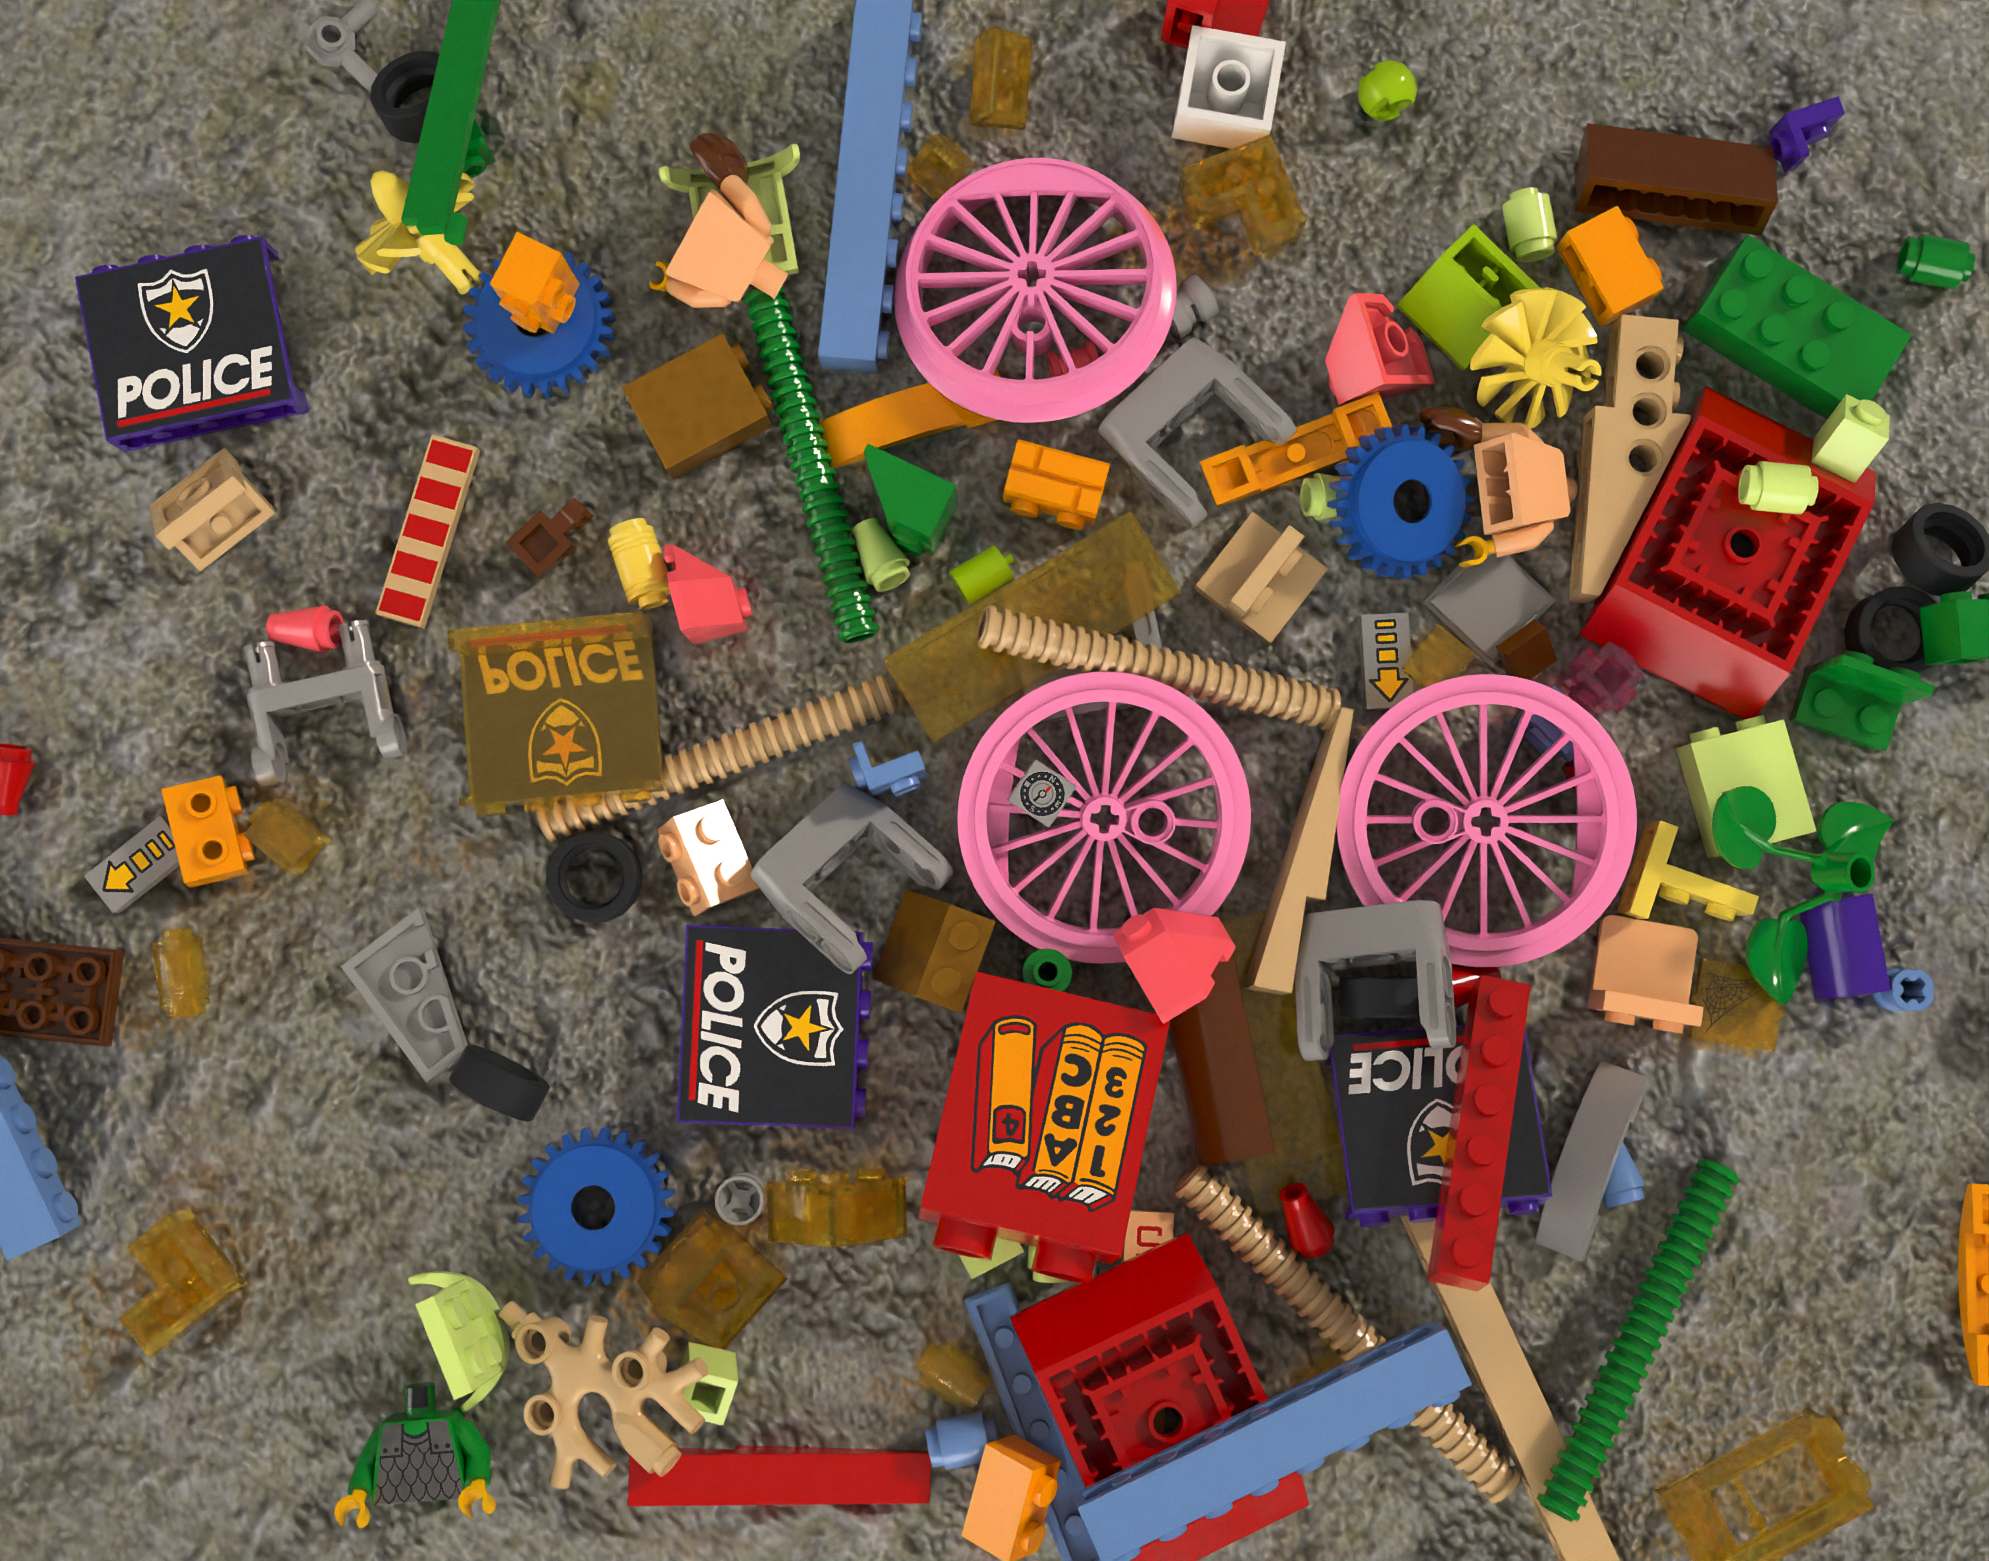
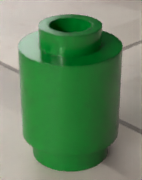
M1920 234L1918 238L1908 236L1904 240L1898 255L1896 273L1906 275L1907 281L1954 290L1960 281L1967 282L1975 265V254L1969 253L1970 245L1968 242Z
M1048 948L1037 950L1027 958L1022 970L1021 982L1066 992L1072 977L1071 965L1068 959L1057 950ZM1041 966H1049L1056 971L1057 976L1052 981H1044L1039 977L1038 969Z

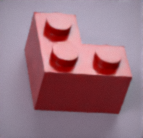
M1168 0L1160 41L1188 49L1192 25L1259 37L1270 0Z

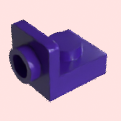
M1839 96L1785 113L1769 131V145L1774 148V158L1780 161L1785 173L1795 170L1809 156L1810 152L1807 145L1816 143L1832 133L1830 128L1845 114Z

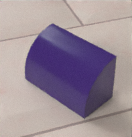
M1873 894L1841 897L1839 902L1829 901L1799 914L1800 921L1806 929L1808 938L1807 959L1815 999L1891 991Z

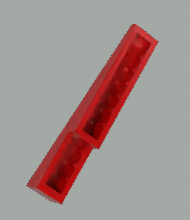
M736 1445L735 1449L677 1448L682 1453L680 1459L662 1477L656 1472L649 1474L629 1455L627 1506L930 1504L931 1460L927 1450Z

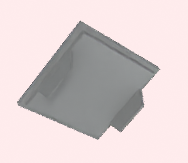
M1486 536L1483 540L1487 541L1491 539L1488 536ZM1474 549L1467 555V557L1462 562L1474 559ZM1494 553L1487 555V558L1478 565L1469 568H1463L1458 565L1422 604L1492 668L1500 660L1496 646L1534 619L1537 621L1556 599L1509 555L1496 558Z

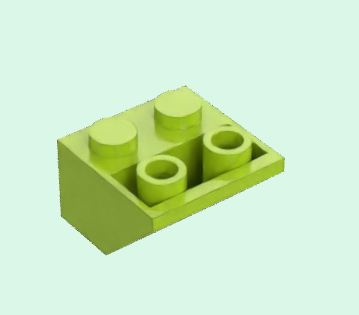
M1473 224L1437 259L1396 307L1464 372L1470 366V360L1477 349L1490 335L1489 332L1481 327L1484 320L1497 310L1511 304L1510 294L1513 292L1540 287Z

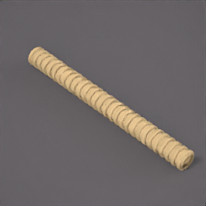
M1196 1164L1178 1182L1174 1195L1178 1198H1186L1185 1205L1189 1209L1195 1207L1198 1210L1196 1216L1201 1220L1206 1218L1209 1221L1207 1227L1212 1231L1217 1229L1219 1231L1218 1237L1222 1241L1228 1239L1231 1242L1229 1248L1233 1252L1239 1250L1242 1253L1240 1259L1245 1263L1250 1261L1253 1264L1251 1270L1256 1274L1261 1272L1263 1274L1262 1280L1267 1285L1273 1283L1275 1285L1273 1291L1277 1295L1284 1294L1286 1296L1284 1302L1288 1306L1295 1305L1297 1307L1296 1314L1300 1317L1306 1316L1308 1318L1307 1324L1311 1328L1318 1327V1335L1322 1339L1329 1338V1346L1334 1350L1340 1349L1341 1358L1345 1361L1350 1360L1386 1342L1383 1336L1374 1335L1375 1328L1373 1326L1362 1324L1364 1318L1360 1314L1356 1313L1353 1315L1351 1313L1352 1306L1349 1303L1342 1304L1340 1302L1341 1295L1338 1292L1331 1293L1329 1291L1330 1285L1326 1281H1318L1319 1274L1315 1270L1310 1272L1307 1270L1308 1263L1305 1260L1301 1259L1298 1261L1296 1259L1297 1252L1291 1248L1286 1250L1284 1248L1286 1242L1282 1238L1275 1239L1273 1237L1275 1231L1271 1227L1265 1229L1262 1226L1264 1220L1261 1217L1257 1216L1254 1218L1251 1215L1253 1210L1249 1206L1242 1207L1240 1205L1241 1198L1238 1195L1231 1196L1229 1194L1230 1187L1227 1184L1221 1186L1218 1183L1219 1177L1215 1173L1209 1175L1206 1172L1208 1170L1206 1164ZM1452 1403L1442 1407L1430 1405L1414 1413L1416 1417L1409 1424L1411 1426L1418 1425V1433L1424 1438L1429 1436V1443L1434 1448L1441 1447V1455L1445 1459L1452 1458V1466L1457 1470L1463 1469V1477L1469 1482L1475 1480L1474 1487L1479 1492L1486 1491L1485 1498L1490 1503H1497L1506 1499L1515 1490L1520 1481L1521 1471L1516 1466L1509 1467L1510 1460L1505 1455L1498 1456V1448L1493 1444H1486L1487 1437L1482 1433L1475 1434L1476 1427L1471 1422L1464 1423V1415L1459 1411L1453 1412Z

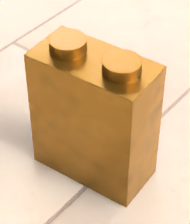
M723 333L622 386L626 397L673 480L772 427L767 412L773 410L774 407L761 384L754 387L751 386L744 373L751 369V366L738 343L730 347Z

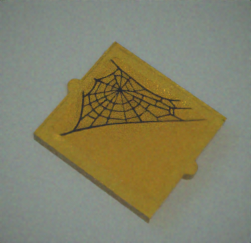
M1700 959L1695 993H1692L1689 999L1693 1005L1704 1007L1701 1027L1690 1026L1688 1037L1775 1052L1779 1020L1785 1015V1010L1781 1008L1782 1004L1774 1001L1752 976L1749 967Z

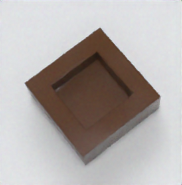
M1535 619L1496 646L1508 676L1531 680L1557 661L1546 628Z

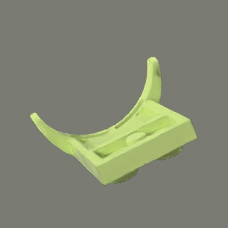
M790 144L787 148L774 155L747 163L749 167L747 186L756 194L771 223L770 236L775 240L765 260L789 275L799 273L782 177L790 173L800 161V151L797 144ZM668 166L659 168L660 180L665 186L680 192L689 193L693 220L708 193L713 189L721 192L709 180L703 169H677Z
M448 1271L426 1272L408 1277L410 1285L431 1284L444 1288L415 1305L453 1399L456 1400L475 1391L460 1406V1410L464 1413L477 1405L494 1389L507 1367L510 1340L506 1322L499 1317L501 1310L491 1293L475 1279Z

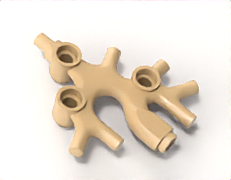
M514 1301L506 1304L500 1311L499 1317L514 1330L511 1337L515 1340L516 1350L520 1358L529 1364L543 1362L551 1375V1388L530 1398L524 1407V1421L530 1431L537 1435L551 1434L554 1439L556 1459L550 1480L551 1486L558 1489L570 1487L577 1459L584 1460L602 1478L607 1477L617 1465V1462L588 1436L581 1427L578 1417L579 1404L582 1397L590 1392L599 1393L605 1397L610 1405L612 1421L618 1439L630 1456L649 1474L656 1472L662 1477L673 1468L682 1454L677 1449L678 1442L645 1413L643 1408L644 1402L647 1398L654 1399L691 1435L694 1434L702 1426L705 1418L685 1400L683 1394L686 1387L708 1375L707 1365L701 1358L697 1357L682 1367L666 1373L667 1358L662 1350L669 1342L670 1337L664 1330L655 1327L642 1345L618 1355L614 1362H611L604 1352V1336L608 1324V1319L605 1317L589 1316L583 1341L580 1345L574 1346L570 1344L571 1330L568 1324L558 1317L551 1316L541 1319L535 1312L527 1315Z

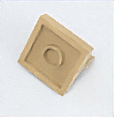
M225 447L149 505L155 537L168 550L175 546L199 571H202L275 514L273 506L241 473L238 461Z
M1252 512L1197 582L1194 590L1269 646L1328 568L1298 546L1305 536L1289 525L1283 533H1280Z

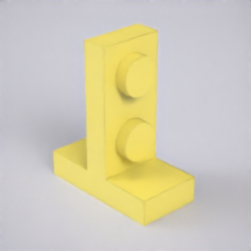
M1661 820L1645 825L1616 914L1633 919H1648L1658 888L1661 889L1659 897L1683 905H1688L1689 899L1707 905L1705 909L1706 914L1723 920L1734 921L1735 916L1754 914L1759 896L1667 864L1678 826Z

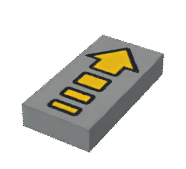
M1409 613L1360 615L1358 621L1364 711L1390 710L1401 700L1414 693Z
M161 815L84 875L112 913L120 914L180 866L168 818Z

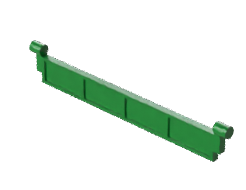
M452 0L401 218L405 226H416L421 235L444 234V240L456 246L464 242L468 219L462 214L454 213L501 0Z

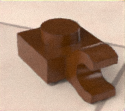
M572 498L552 519L540 510L506 543L538 578L543 579L577 548L568 536L584 527L593 518V515L581 502H578L576 498Z

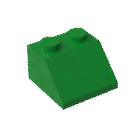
M867 444L864 456L869 476L890 535L896 538L895 544L903 551L915 556H920L922 551L933 556L958 506L956 485Z

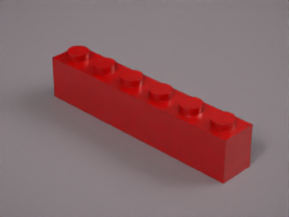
M1481 975L1470 990L1427 1281L1477 1292L1490 1282L1531 989L1530 984Z

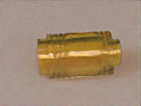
M192 928L162 931V941L152 942L157 995L159 997L158 1002L160 1003L159 1011L165 1010L166 1019L207 1014L206 1004H211L208 992L209 987L207 986L208 977L205 951L203 949L204 943L202 942L203 936L192 937Z

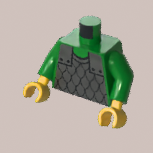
M424 1382L407 1385L404 1387L406 1412L390 1415L381 1422L379 1427L372 1431L355 1463L347 1489L349 1495L341 1498L334 1509L335 1518L341 1527L344 1525L345 1516L350 1510L360 1509L356 1519L359 1529L365 1527L370 1521V1512L365 1504V1500L371 1497L372 1506L458 1499L459 1509L469 1519L473 1517L472 1506L474 1502L482 1498V1508L489 1515L496 1507L495 1499L485 1490L491 1483L490 1446L472 1421L464 1419L460 1408L436 1410L435 1383Z

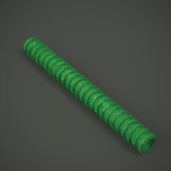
M781 287L774 299L758 288H754L744 296V302L746 306L751 307L748 310L749 319L755 321L752 324V331L759 335L756 337L755 342L757 347L762 348L759 352L760 360L766 362L763 366L764 374L770 376L767 380L768 388L774 390L771 394V400L773 403L778 404L775 408V414L777 417L782 418L779 422V428L781 431L786 432L782 439L783 443L790 447L786 452L787 457L794 461L791 463L790 468L793 473L798 475L795 477L794 482L795 486L801 487V491L798 492L799 500L805 501V505L802 506L803 514L809 515V519L806 520V526L809 529H813V533L810 534V540L812 543L817 544V547L814 548V554L816 557L821 558V561L818 563V569L824 571L825 575L822 577V583L829 587L825 594L827 599L833 601L829 608L830 612L837 616L833 621L834 626L841 630L837 635L838 641L844 643L862 641L876 635L880 628L877 623L872 621L876 616L875 610L868 607V604L872 601L871 596L865 595L864 590L867 589L868 585L866 581L860 578L864 571L862 567L856 564L860 559L859 553L853 552L852 548L856 546L855 539L849 538L848 535L852 532L851 525L845 524L844 521L848 518L846 510L841 509V506L844 504L843 497L837 495L840 485L838 482L833 481L836 471L834 468L829 467V464L832 463V457L829 453H825V450L828 449V442L821 438L824 435V428L817 424L821 417L819 412L813 410L817 405L816 399L810 397L813 391L812 385L806 383L809 374L807 370L802 369L805 365V360L803 356L798 355L801 351L800 343L794 341L797 337V331L795 328L790 327L793 324V317L791 314L786 313L789 310V303L782 299L785 297L786 292L784 287Z
M1709 1159L1698 1160L1696 1167L1699 1172L1692 1173L1689 1179L1692 1186H1686L1683 1191L1686 1199L1679 1200L1676 1207L1680 1211L1678 1214L1673 1213L1670 1218L1673 1226L1666 1227L1663 1233L1667 1239L1666 1241H1659L1657 1248L1660 1250L1659 1255L1653 1254L1650 1260L1654 1266L1645 1270L1644 1275L1647 1280L1646 1282H1640L1637 1287L1641 1293L1639 1296L1634 1295L1631 1303L1634 1305L1633 1310H1626L1624 1316L1628 1320L1626 1324L1620 1323L1617 1329L1621 1335L1619 1338L1614 1337L1611 1344L1614 1346L1612 1352L1607 1351L1604 1356L1608 1362L1606 1366L1600 1365L1598 1373L1601 1374L1600 1379H1593L1591 1386L1594 1388L1592 1394L1587 1393L1584 1398L1588 1404L1586 1408L1580 1407L1577 1412L1581 1418L1579 1422L1574 1421L1570 1427L1574 1430L1572 1437H1565L1564 1443L1567 1444V1448L1565 1451L1559 1450L1557 1457L1561 1460L1558 1465L1553 1464L1550 1469L1554 1475L1551 1480L1545 1479L1543 1483L1547 1488L1545 1494L1539 1493L1536 1498L1541 1506L1570 1522H1578L1581 1517L1577 1513L1579 1506L1585 1507L1588 1502L1584 1498L1586 1492H1593L1594 1486L1591 1484L1593 1477L1598 1479L1601 1475V1471L1597 1468L1600 1463L1606 1464L1608 1457L1604 1454L1607 1449L1612 1450L1615 1445L1611 1439L1613 1435L1618 1436L1622 1430L1618 1426L1620 1420L1626 1421L1628 1418L1625 1409L1627 1406L1633 1407L1635 1400L1632 1398L1634 1392L1639 1393L1642 1388L1638 1382L1640 1378L1646 1379L1648 1375L1645 1367L1647 1364L1652 1365L1655 1361L1652 1352L1653 1350H1660L1662 1344L1658 1340L1660 1336L1666 1337L1668 1333L1665 1325L1666 1323H1672L1675 1318L1671 1312L1673 1309L1680 1308L1682 1303L1678 1298L1680 1295H1686L1688 1291L1685 1283L1686 1281L1691 1282L1695 1276L1691 1270L1693 1267L1698 1268L1700 1266L1701 1260L1698 1258V1255L1706 1253L1708 1247L1704 1243L1706 1240L1711 1241L1714 1236L1711 1228L1718 1227L1721 1221L1717 1215L1726 1211L1727 1206L1724 1201L1730 1200L1734 1194L1730 1188L1731 1186H1737L1740 1181L1734 1171L1718 1162Z

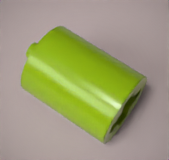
M993 545L950 570L949 574L968 606H971L1014 580L1008 565L1015 561L1011 554L1003 557L997 547Z

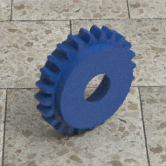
M566 252L563 257L580 285L574 294L576 303L570 318L564 324L560 322L554 334L548 332L542 336L531 337L521 333L516 324L510 319L512 314L499 305L501 299L490 285L493 276L491 277L481 272L479 277L485 284L482 290L477 288H470L469 290L470 295L476 300V305H466L463 308L465 314L473 319V322L462 325L463 331L468 336L474 337V339L466 343L467 348L473 355L480 354L475 362L482 371L490 369L487 376L492 382L497 384L504 379V387L512 394L518 389L519 385H521L522 393L531 399L536 388L541 390L546 399H551L552 387L559 386L565 395L570 394L568 382L575 379L580 385H586L587 383L582 373L589 369L598 374L600 368L594 360L597 356L609 358L610 352L603 344V341L615 340L616 337L614 331L606 326V324L616 321L613 310L605 308L612 303V299L607 291H600L604 286L600 277L595 275L589 278L591 269L584 261L575 267V259L569 252ZM497 259L493 261L496 271L501 263Z
M1408 424L1393 425L1391 428L1382 427L1374 429V435L1360 436L1358 439L1361 447H1348L1345 450L1350 462L1337 463L1335 469L1342 475L1340 481L1329 483V487L1337 491L1336 499L1327 502V507L1336 509L1337 517L1329 522L1330 527H1340L1343 532L1337 538V543L1351 544L1352 547L1347 557L1358 560L1363 558L1361 569L1376 570L1377 576L1410 578V575H1426L1427 567H1441L1443 564L1440 555H1454L1456 553L1451 542L1453 540L1465 539L1466 535L1460 527L1462 522H1469L1472 518L1468 513H1465L1466 504L1473 502V496L1466 495L1465 486L1471 483V478L1462 477L1459 471L1465 464L1464 460H1452L1450 456L1455 447L1452 444L1438 446L1441 435L1439 433L1425 434V427L1423 426L1408 428ZM1410 479L1419 481L1425 486L1430 500L1426 515L1415 523H1408L1399 518L1393 504L1394 494L1399 485Z
M605 1126L601 1128L598 1138H594L591 1128L587 1127L581 1129L580 1141L578 1142L571 1132L562 1136L564 1148L561 1149L555 1143L548 1144L545 1150L550 1159L535 1158L531 1164L539 1171L538 1174L523 1177L522 1182L531 1187V1192L518 1196V1202L529 1205V1212L519 1216L518 1222L531 1223L532 1230L523 1236L525 1242L537 1239L540 1246L533 1254L536 1259L545 1254L552 1258L547 1268L548 1271L552 1272L561 1265L566 1267V1281L572 1280L580 1272L583 1273L584 1285H590L594 1282L596 1274H601L604 1285L613 1282L615 1270H618L623 1279H626L633 1274L631 1262H634L643 1269L649 1264L648 1257L644 1252L647 1250L657 1254L661 1251L663 1247L655 1239L656 1236H668L671 1233L672 1228L662 1222L663 1218L672 1217L676 1214L675 1208L665 1205V1199L676 1194L675 1188H663L661 1182L671 1173L669 1169L657 1172L653 1165L661 1157L659 1153L646 1157L642 1152L647 1142L642 1139L633 1146L629 1145V1132L626 1130L622 1131L616 1139H611V1129ZM591 1185L606 1189L612 1195L615 1203V1212L612 1220L605 1227L597 1230H590L580 1226L572 1214L574 1196L582 1188Z

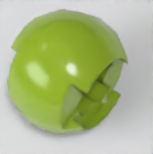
M1385 60L1375 64L1373 71L1369 72L1365 77H1361L1357 89L1358 102L1363 110L1370 117L1380 121H1387L1400 116L1399 111L1406 108L1410 103L1413 105L1417 93L1416 78L1410 69L1398 61Z

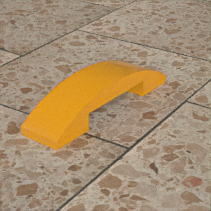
M998 369L995 370L993 375L1000 377ZM925 383L860 404L819 422L818 425L824 428L822 438L828 442L826 452L831 455L832 463L830 465L835 469L865 460L864 450L867 444L883 450L963 425L966 426V429L999 419L970 411L945 397L930 383Z
M1376 392L1335 408L1332 414L1296 427L1297 432L1282 446L1265 440L1247 447L1243 444L1199 461L1215 505L1218 507L1273 490L1325 470L1337 463L1344 462L1349 459L1345 453L1348 447H1361L1358 439L1360 436L1374 435V429L1382 427L1391 428L1392 424L1380 394Z
M1967 1184L1961 1213L1958 1244V1293L1961 1326L1969 1369L1974 1385L1989 1386V1184Z

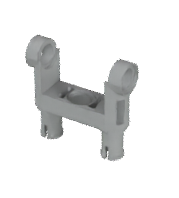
M367 620L351 621V627H348L346 622L337 626L346 666L342 668V671L289 683L282 682L275 642H257L258 648H254V644L243 647L252 683V688L248 689V694L246 695L256 745L252 746L251 761L256 779L262 787L281 784L286 779L285 764L289 763L280 719L283 716L363 699L370 737H376L377 745L383 758L390 759L407 754L405 731L399 716L393 713L384 666L381 665L380 661H375L368 628L369 622Z

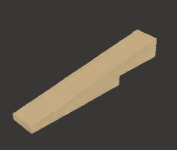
M1340 708L1333 726L1329 730L1324 731L1243 989L1276 995L1292 993L1305 902L1313 904L1326 899L1341 799L1339 793L1345 772L1354 709Z

